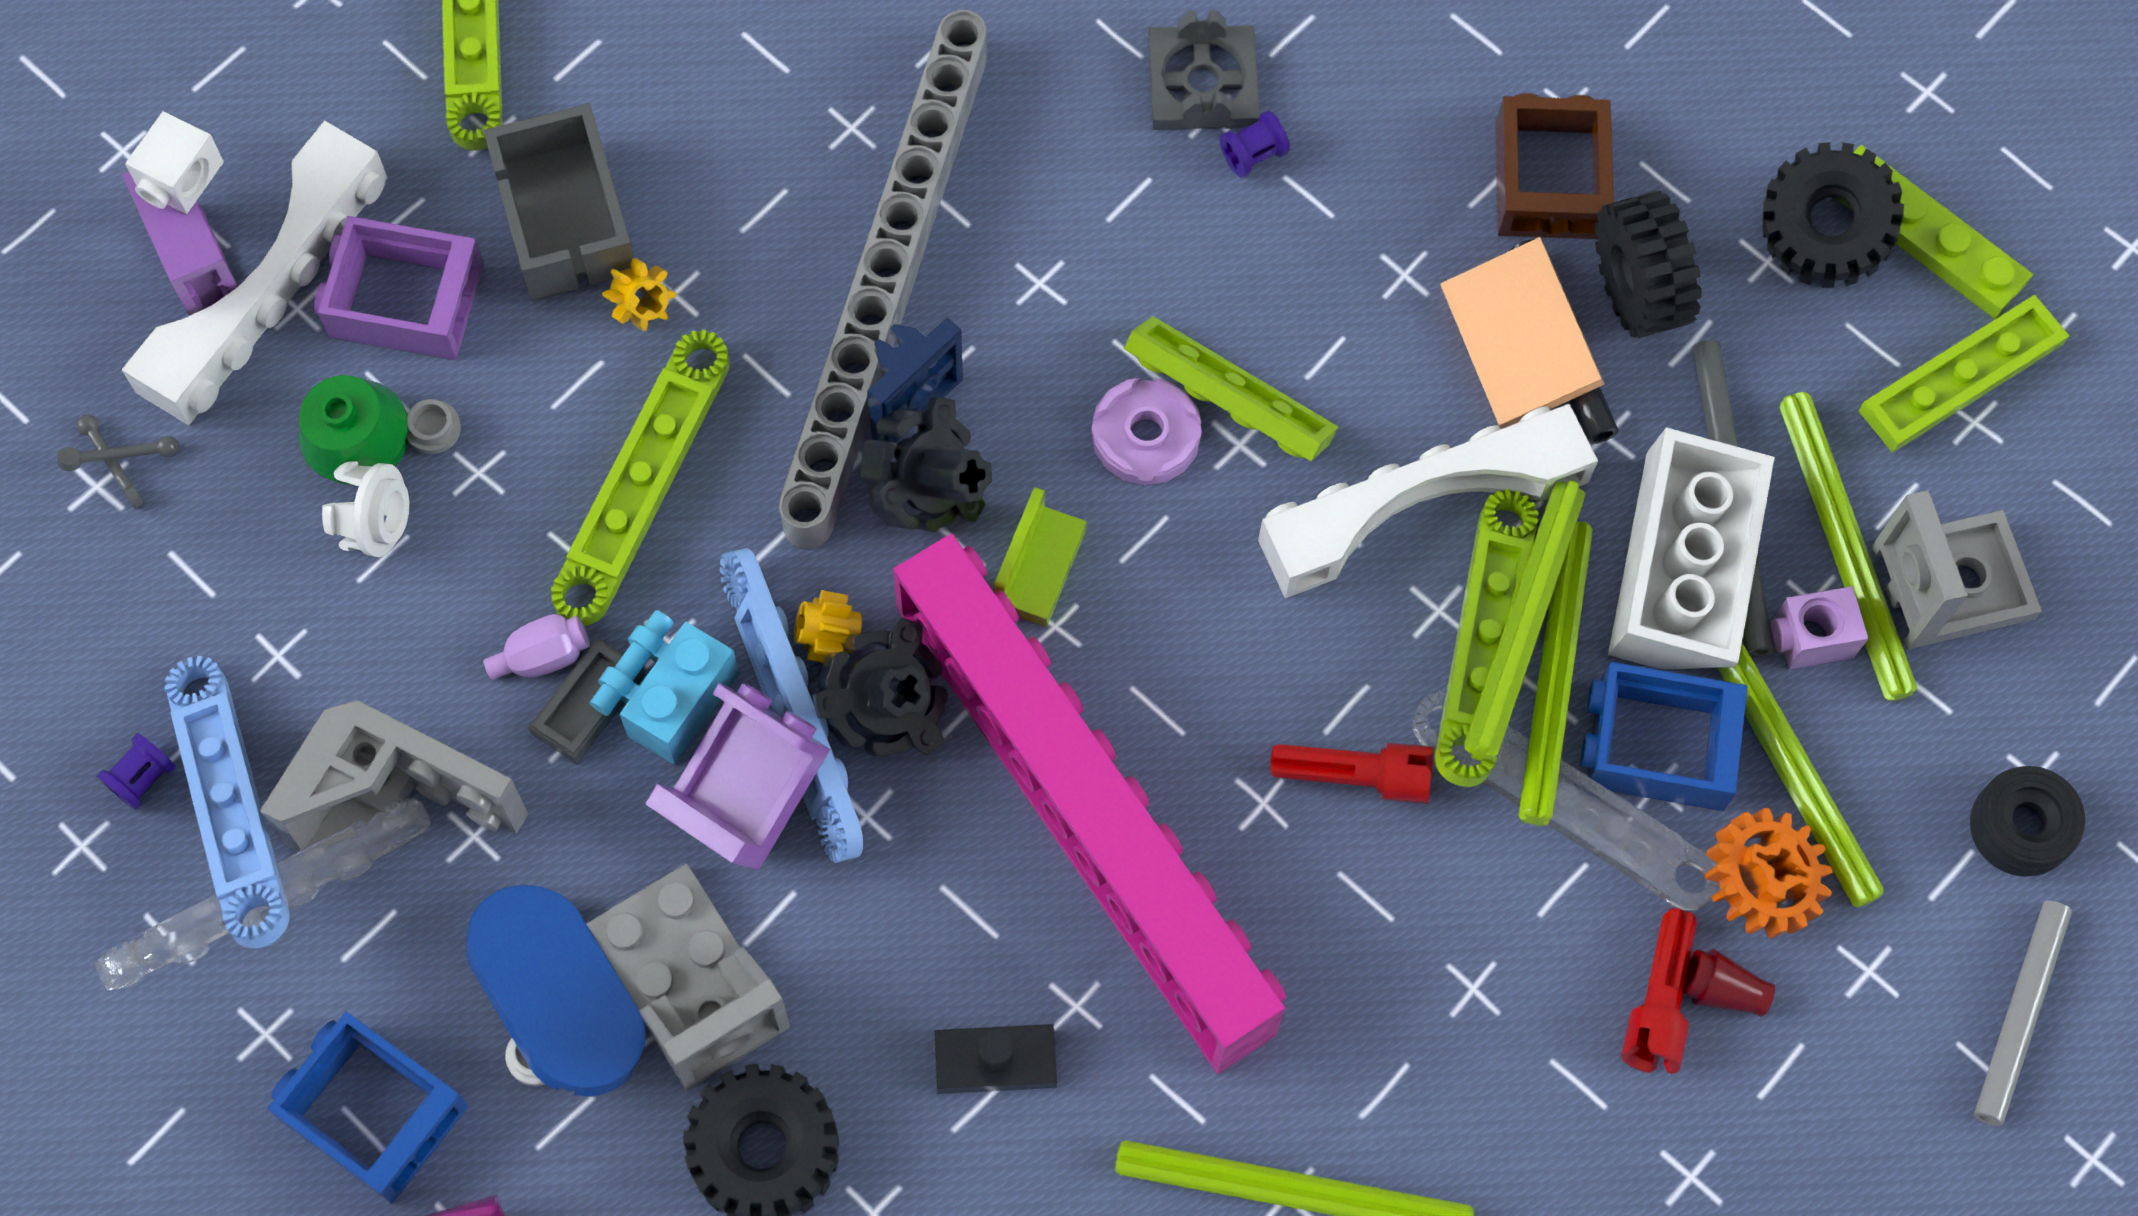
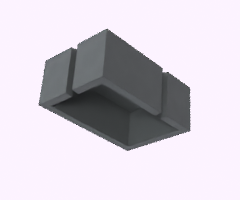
M590 103L483 130L531 301L579 289L577 282L579 278L588 277L591 286L613 280L614 277L610 272L612 269L620 272L625 269H631V261L634 258L631 243Z

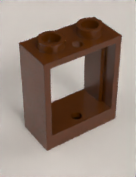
M1521 93L1515 96H1503L1495 123L1498 236L1599 240L1595 233V223L1599 222L1597 218L1598 211L1602 210L1603 205L1614 202L1611 100L1593 99L1587 95H1574L1568 98L1540 97L1533 93ZM1517 131L1592 133L1594 194L1519 192Z

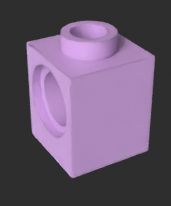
M1853 586L1787 597L1771 622V635L1774 646L1779 653L1784 652L1789 670L1854 659L1868 640ZM1812 621L1819 624L1824 629L1827 637H1817L1811 634L1806 629L1804 622Z

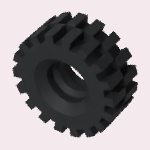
M1830 142L1819 143L1815 153L1809 154L1807 147L1796 152L1795 161L1790 164L1786 160L1778 168L1776 179L1771 178L1763 206V238L1767 237V249L1772 259L1778 256L1781 260L1780 268L1788 275L1793 270L1799 273L1800 282L1810 285L1812 279L1822 280V288H1834L1835 281L1844 280L1846 286L1856 284L1860 275L1865 273L1870 277L1878 271L1879 263L1882 260L1886 262L1892 254L1894 244L1898 240L1904 215V204H1901L1902 190L1899 181L1893 183L1891 180L1892 169L1886 162L1879 167L1875 163L1876 154L1868 149H1865L1861 156L1853 153L1855 144L1843 142L1841 150H1831ZM1825 198H1839L1849 204L1854 214L1852 226L1845 233L1838 236H1826L1815 230L1810 220V212L1814 205Z
M1654 191L1605 204L1602 206V210L1598 211L1597 218L1599 222L1595 223V233L1599 237V241L1595 242L1596 253L1601 257V263L1598 266L1600 275H1604L1606 280L1604 289L1607 296H1611L1613 300L1612 308L1615 316H1621V326L1625 331H1630V336L1638 337V339L1694 323L1697 320L1695 315L1700 313L1701 308L1697 299L1702 298V288L1697 284V278L1701 277L1699 265H1695L1693 254H1696L1693 242L1689 243L1687 238L1689 229L1685 220H1679L1680 210L1675 203L1670 204V197L1666 193L1661 194V191Z
M757 1063L745 1065L746 1072L734 1076L732 1070L720 1075L722 1083L716 1088L709 1084L700 1093L703 1100L699 1107L692 1105L687 1116L690 1122L689 1130H684L683 1144L687 1154L684 1157L699 1192L704 1195L707 1202L716 1211L720 1209L727 1216H791V1214L800 1209L803 1213H806L815 1206L813 1199L819 1193L824 1195L830 1187L829 1178L832 1171L836 1172L839 1161L837 1154L838 1146H840L838 1131L832 1110L829 1109L824 1095L817 1087L813 1089L805 1076L797 1071L792 1076L785 1072L784 1066L771 1064L770 1070H760ZM760 1123L776 1126L783 1132L786 1138L784 1156L776 1165L766 1169H756L747 1165L739 1154V1142L744 1132L753 1125Z

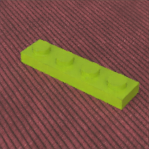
M1861 144L1853 153L1862 156L1867 148ZM1876 156L1875 163L1880 167L1885 162ZM1889 166L1893 171L1892 182L1899 181L1902 190L1901 204H1904V215L1898 240L1895 244L1992 318L1996 319L2028 284L2034 274ZM1836 198V199L1839 200L1841 203H1843L1846 207H1848L1850 210H1852L1851 207L1849 206V204H1847L1845 201H1843V200H1841V199H1839V198Z
M2033 295L1863 402L1858 411L1893 453L2063 346L2069 338V334L2037 296Z
M1154 316L1132 330L1124 347L1126 351L1138 357L1139 363L1146 369L1155 373H1165L1183 384L1185 390L1191 396L1202 401L1213 402L1231 413V417L1236 423L1248 429H1258L1276 440L1278 446L1284 452L1294 457L1306 458L1309 461L1314 460L1330 445L1339 426Z

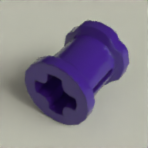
M1270 111L1260 114L1258 122L1235 134L1227 131L1220 135L1219 138L1220 147L1228 165L1241 178L1251 173L1252 166L1273 155L1280 158L1288 154L1290 150L1286 131L1279 119Z
M136 733L131 739L133 746L110 771L101 770L96 776L112 793L135 811L142 805L140 797L164 772L171 774L177 767L161 750L139 733Z

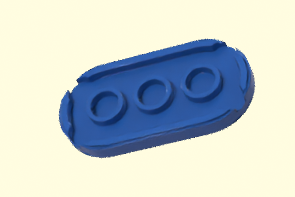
M534 885L507 887L484 899L473 912L468 924L467 960L532 1072L544 1084L558 1091L559 1087L567 1091H575L574 1095L598 1096L620 1087L631 1077L642 1056L646 1037L645 1025L638 1007L576 907L559 893Z

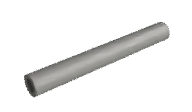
M2044 901L1973 1115L1983 1123L1992 1126H2003L2072 914L2071 908L2062 903Z

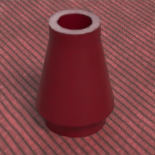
M1697 949L1690 957L1683 994L1692 997L1694 1005L1748 1012L1763 1017L1773 1002L1775 985L1759 978L1716 949H1711L1708 953Z

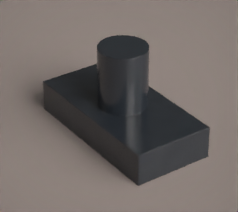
M1054 1024L934 1030L937 1094L1057 1088Z

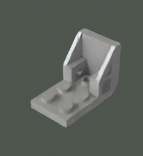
M358 700L328 708L322 712L260 810L285 845L304 855L312 854L393 822L416 784V790L435 803L446 806L448 801L452 800L468 808L466 815L475 823L496 832L501 825L517 834L528 816L527 809L510 777Z
M687 863L586 923L638 1007L646 1027L686 1091L691 1090L790 1028L782 997L770 978L744 947H739Z

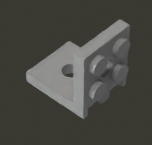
M1928 490L1905 496L1871 546L1874 558L1883 556L1891 581L1886 586V591L1893 608L1901 607L1910 630L1904 639L1907 649L2036 620L2042 613L2004 510L1941 524ZM1963 565L1972 568L1979 576L1980 587L1972 589L1964 587L1957 566Z

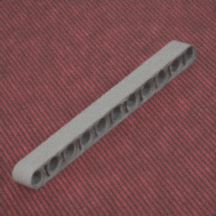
M969 10L951 12L943 18L939 25L780 497L779 510L785 537L792 545L800 549L820 547L832 534L870 419L867 390L882 378L885 373L879 366L874 342L880 339L890 344L891 347L894 346L895 339L891 335L890 327L894 324H901L986 66V25L978 14ZM959 42H968L972 45L967 47H958L954 44ZM945 86L957 88V90L952 92H943L939 89ZM939 131L943 133L941 136L935 138L923 135L926 132ZM916 176H922L928 179L926 182L920 184L911 183L907 181L910 178ZM900 222H908L914 225L906 230L892 228L894 224ZM885 268L898 271L896 275L891 277H880L875 274ZM870 315L883 318L881 322L875 325H865L859 322L862 318ZM852 363H862L867 366V369L863 372L856 374L843 370V368ZM836 411H846L852 415L848 420L840 423L826 419L827 416ZM822 459L830 460L836 464L831 470L826 472H816L810 469L813 463ZM804 509H813L820 513L817 518L810 522H799L793 519L797 512Z

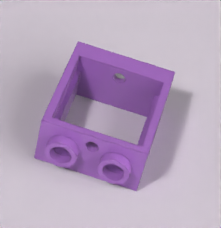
M129 171L122 174L167 276L189 316L212 306L238 287L198 199L188 214L169 205H166L164 209H160L149 204L136 193L135 188L137 185Z
M347 216L342 234H336L330 246L329 262L332 267L327 283L322 282L319 284L314 301L315 313L319 315L328 337L457 360L484 267L476 239ZM367 256L444 269L428 325L351 311Z

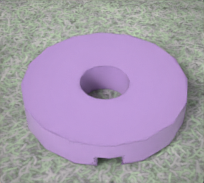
M1141 378L1125 380L1108 390L1096 406L1091 428L1095 454L1108 471L1123 481L1141 485L1168 482L1185 472L1197 456L1202 435L1199 410L1187 392L1170 381L1155 378V382L1150 380L1140 381ZM1141 420H1150L1159 425L1162 429V434L1154 440L1143 441L1132 433L1131 428Z

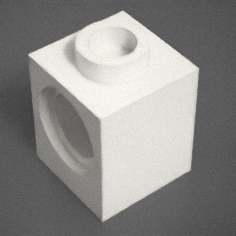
M162 111L125 165L137 185L135 188L136 193L143 200L160 209H164L166 205H169L188 214L224 161L211 134Z

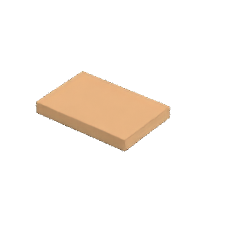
M1540 237L1440 283L1501 429L1519 423L1523 416L1537 408L1548 406L1552 409L1605 385L1547 249Z

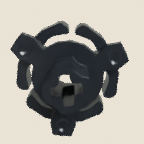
M930 397L926 411L898 409L878 420L877 431L879 435L902 437L913 426L918 425L917 433L912 437L901 440L897 444L892 441L868 439L864 443L860 468L861 477L869 489L870 506L873 512L888 526L936 532L951 523L957 516L966 521L975 522L986 505L982 496L986 487L992 483L991 463L985 461L980 456L979 451L965 449L964 446L970 443L971 434L955 418V400ZM893 454L897 462H891ZM907 502L913 509L919 510L921 513L911 516L906 513L902 505Z
M898 618L891 631L875 630L848 636L844 644L846 651L859 650L871 643L886 649L871 651L858 659L848 672L844 689L840 687L839 677L842 668L850 658V654L834 652L826 656L818 679V689L820 692L813 695L814 707L817 718L826 719L829 730L843 746L858 748L864 745L865 751L871 756H886L904 752L914 747L922 754L928 756L945 741L937 723L941 719L945 703L948 699V693L943 686H931L929 679L937 678L941 675L943 666L929 648L921 643L923 625L905 618ZM892 681H899L896 688L898 694L894 698L895 693L888 686ZM850 713L859 726L871 733L895 736L884 743L866 742L864 737L851 729L847 722L846 714Z

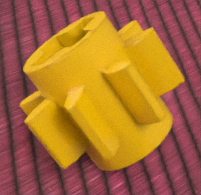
M632 258L631 269H625L621 272L616 269L610 271L614 279L610 290L602 292V296L618 305L611 315L615 320L624 324L631 318L633 325L642 331L647 330L648 320H654L658 317L667 320L668 316L665 310L669 299L676 297V292L661 284L668 274L666 270L657 265L648 270L646 263L637 258ZM638 289L644 294L641 300L635 295Z
M821 590L819 598L814 597L813 602L803 601L801 603L794 625L795 643L803 644L804 649L808 650L807 660L824 663L826 656L830 653L846 652L852 654L855 651H846L844 644L848 636L861 633L862 616L860 612L852 610V605H847L848 595Z

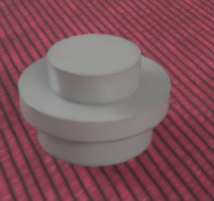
M435 399L423 400L415 404L407 414L408 431L406 438L409 444L419 452L425 454L442 453L451 448L460 436L461 422L456 410L446 402Z

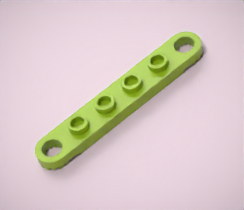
M442 0L447 127L452 140L461 148L473 151L488 148L483 130L503 125L498 0ZM481 113L489 119L486 122L487 126H483L481 131L476 129V133L473 130H470L469 133L466 129L462 130L460 124L467 115Z
M702 329L701 332L691 331V334L683 335L682 339L675 344L676 347L666 367L662 369L566 555V561L558 577L553 581L554 585L551 587L550 592L557 615L563 616L566 619L577 616L584 626L596 623L606 614L729 371L730 360L727 346L723 339L719 338L714 332L708 333L707 330ZM698 349L712 351L717 359L714 361V366L711 365L708 370L705 368L701 372L700 369L694 371L692 367L689 368L686 360L693 351ZM579 584L590 585L596 590V598L592 600V604H588L587 608L581 607L579 610L575 607L572 609L570 605L566 604L565 596L572 587Z
M1505 489L1504 492H1501V490L1495 491L1493 495L1491 494L1487 498L1479 515L1435 752V763L1438 771L1446 780L1462 787H1473L1484 782L1490 775L1497 760V757L1494 760L1482 759L1480 761L1481 764H1477L1475 768L1471 765L1469 768H1466L1465 764L1460 766L1458 760L1454 761L1455 756L1451 755V748L1459 745L1464 746L1534 544L1537 522L1539 520L1537 519L1538 510H1535L1536 505L1534 501L1530 502L1526 494L1523 497L1520 495V491L1517 490L1514 493L1510 489ZM1508 510L1515 513L1520 518L1522 525H1519L1517 529L1515 526L1509 529L1508 525L1502 527L1503 523L1501 521L1498 523V517H1494L1496 511Z

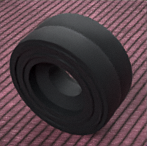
M2037 766L2015 767L1997 775L1977 796L1970 815L1971 835L1981 855L1997 869L2011 875L2023 877L2045 874L2058 867L2076 850L2085 829V812L2081 799L2075 789L2057 773ZM2026 807L2035 811L2042 822L2040 834L2026 835L2020 832L2013 823L2012 815L2014 809Z

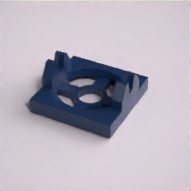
M948 317L926 337L916 328L894 324L890 327V331L899 345L898 347H891L890 344L880 339L874 342L879 366L886 374L867 390L873 439L896 443L901 437L879 435L877 423L880 418L898 409L926 411L930 397L944 398L963 380L962 332Z

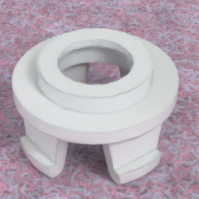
M357 461L345 462L334 471V476L339 481L359 486L355 502L328 503L323 505L322 521L324 532L330 535L337 534L346 537L339 542V547L342 550L352 551L358 549L367 556L382 557L391 551L402 536L407 525L409 516L408 490L404 485L400 471L391 464L378 463L371 467L358 466Z

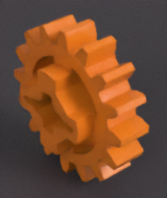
M1763 808L1753 815L1748 811L1731 820L1730 824L1715 833L1719 843L1707 849L1706 856L1716 862L1717 866L1705 873V879L1719 882L1720 890L1713 894L1712 899L1714 902L1727 900L1731 906L1726 915L1729 921L1743 916L1746 918V933L1753 934L1764 928L1768 938H1775L1786 931L1789 934L1797 932L1808 926L1807 922L1817 918L1824 912L1819 902L1830 897L1832 890L1821 884V879L1833 872L1832 867L1818 863L1817 856L1821 855L1826 849L1823 844L1810 846L1806 840L1811 831L1808 825L1796 831L1791 828L1792 814L1786 812L1773 820L1770 809ZM1748 839H1761L1760 844L1755 843L1750 847L1744 846ZM1787 899L1794 900L1787 908H1776L1778 902H1783Z

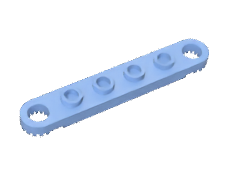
M748 548L725 552L722 555V559H720L722 566L720 567V573L725 575V577H721V583L727 582L723 590L724 593H728V602L731 601V605L737 610L734 619L762 692L773 700L769 709L782 718L786 711H789L811 723L817 728L813 738L830 748L827 740V721L825 718H817L814 704L807 689L808 674L805 664L799 656H794L787 638L789 629L786 615L781 607H775L755 555ZM830 748L829 753L805 791L803 799L811 819H817V825L821 828L818 830V835L824 836L820 842L822 846L826 845L824 849L825 854L829 855L830 861L839 863L860 857L863 849V837L858 817L847 791L848 777L845 766L839 758H834Z
M197 656L195 660L193 657L187 658L188 662L183 664L180 661L177 663V669L172 668L169 671L171 675L165 679L167 684L165 685V691L171 708L170 713L216 896L221 906L223 922L234 940L246 948L265 947L280 938L288 926L290 914L265 819L260 811L261 804L228 681L217 663H214L209 657L204 659L203 656ZM199 678H209V685L204 687L206 689L205 692L200 690L199 696L196 693H193L192 697L189 694L184 696L186 687L192 681ZM258 906H269L271 908L268 912L270 916L265 917L266 922H259L261 926L252 925V929L249 926L243 927V919L250 910Z

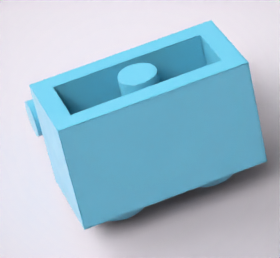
M655 610L644 626L637 625L627 641L630 646L614 668L608 666L598 680L601 687L589 704L601 714L609 716L619 700L626 703V706L620 713V717L627 737L676 765L721 699L713 694L717 685L720 683L730 687L739 675V670L733 649L686 621L670 644L664 642L663 638L674 622L664 613ZM648 659H651L656 663L639 686L633 680Z

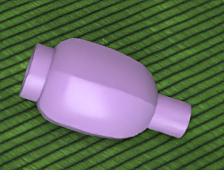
M553 614L530 622L514 631L507 639L504 651L484 659L483 662L486 672L492 681L512 672L524 678H534L573 664L580 656V651L590 647V641L579 617L574 616L566 619L563 616Z

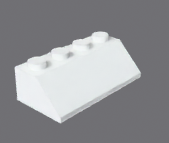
M1667 427L1664 429L1646 454L1608 655L1661 670L1735 667L1738 664L1774 463L1773 456Z

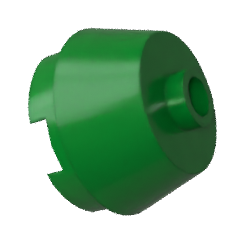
M350 375L333 376L315 385L302 402L299 413L298 433L300 450L306 463L316 473L340 484L352 485L339 481L334 476V471L343 463L357 461L358 466L371 467L378 463H385L396 467L406 451L408 442L406 440L408 431L406 410L399 397L381 383Z

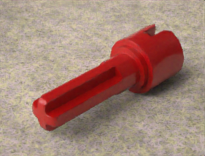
M1387 742V748H1381L1380 753L1277 744L1271 752L1270 772L1275 778L1376 787L1377 793L1382 794V800L1429 804L1434 747Z
M1671 908L1662 915L1645 1002L1631 1010L1621 1058L1623 1062L1646 1073H1652L1657 1069L1659 1056L1665 1058L1663 1064L1671 1075L1678 1073L1682 1065L1689 1023L1680 1012L1697 919L1693 913L1683 911L1680 908Z

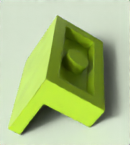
M1037 487L1033 488L994 583V594L1000 590L1003 591L1015 607L1019 618L1044 627L1048 626L1087 530V521L1045 507V490Z

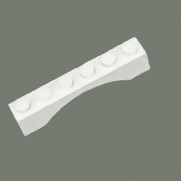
M326 121L320 125L292 160V190L288 213L277 240L261 264L239 287L212 306L182 320L158 326L153 330L122 369L136 394L187 425H190L199 413L207 411L214 404L219 394L220 386L233 370H238L246 364L252 354L253 345L267 328L274 327L281 320L288 301L300 286H306L314 279L318 272L320 261L330 250L334 236L342 234L347 216L356 217L366 204L375 202L382 193L387 175L376 150Z
M1570 404L1554 410L1544 406L1527 413L1521 418L1519 423L1501 429L1498 425L1484 428L1475 433L1469 442L1450 448L1448 444L1436 446L1422 454L1418 461L1400 467L1394 463L1383 466L1374 471L1368 480L1349 486L1347 483H1338L1323 490L1317 499L1298 506L1296 502L1282 504L1271 510L1266 515V518L1262 519L1258 541L1286 599L1337 579L1349 556L1370 532L1392 515L1419 502L1447 494L1480 491L1495 493L1498 490L1504 492L1505 489H1510L1513 493L1515 490L1520 491L1521 496L1524 497L1526 494L1530 500L1540 502L1550 497L1553 486L1558 481L1568 483L1569 480L1578 482L1579 486L1589 483L1598 459Z

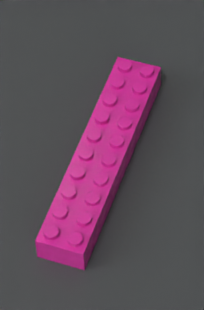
M951 533L893 568L897 611L902 618L923 625L921 643L925 644L943 666L941 675L1217 1075L1274 1038L1285 1011L1282 1001L1286 999V995L1279 981L1267 968L1260 972L1247 954L1251 950V945L1243 930L1233 919L1228 922L1223 920L1213 905L1217 901V897L1210 883L1201 872L1196 871L1191 874L1179 857L1183 853V849L1178 838L1166 823L1157 826L1145 809L1150 803L1143 788L1133 776L1130 775L1124 779L1112 762L1116 759V753L1111 743L1100 729L1097 728L1091 732L1079 714L1084 710L1078 696L1068 683L1064 682L1058 685L1047 669L1051 666V662L1041 643L1034 636L1028 639L1025 638L1015 624L1019 617L1010 599L1001 590L994 594L983 577L987 575V571L976 551L971 546L963 549Z

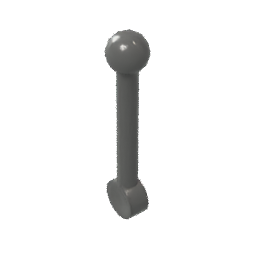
M85 414L78 418L76 423L77 430L82 435L88 436L97 450L108 449V445L98 431V419L90 414ZM117 459L104 460L133 508L137 509L145 504Z
M163 436L155 443L80 452L74 447H65L58 452V465L62 470L74 471L80 467L81 463L156 453L163 457H172L178 452L179 444L176 438Z

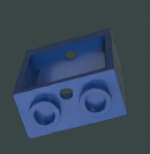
M1609 662L1601 680L1592 679L1588 693L1587 713L1596 715L1593 733H1585L1580 754V767L1589 768L1586 787L1724 811L1736 794L1748 685ZM1617 697L1710 713L1711 719L1704 780L1610 764L1609 759Z
M345 1011L337 1022L331 1020L320 1029L311 1044L313 1052L298 1070L295 1068L289 1070L278 1081L271 1095L274 1100L267 1109L279 1121L390 1204H393L469 1106L459 1093ZM359 1045L428 1095L372 1167L368 1166L303 1117Z

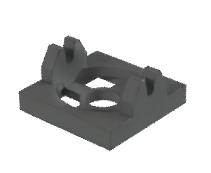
M1211 10L1207 19L1203 21L1198 20L1195 11H1189L1178 20V27L1149 28L1148 49L1153 130L1247 128L1258 122L1260 113L1254 25L1226 26V19L1217 10ZM1219 46L1230 52L1240 64L1241 70L1222 71L1217 64L1210 61V47ZM1184 47H1193L1194 62L1189 64L1184 71L1165 72V66L1174 53ZM1207 70L1217 77L1218 84L1211 91L1201 92L1191 87L1188 78L1195 71ZM1242 88L1232 101L1222 93L1223 89ZM1168 90H1184L1188 97L1181 103L1175 100Z

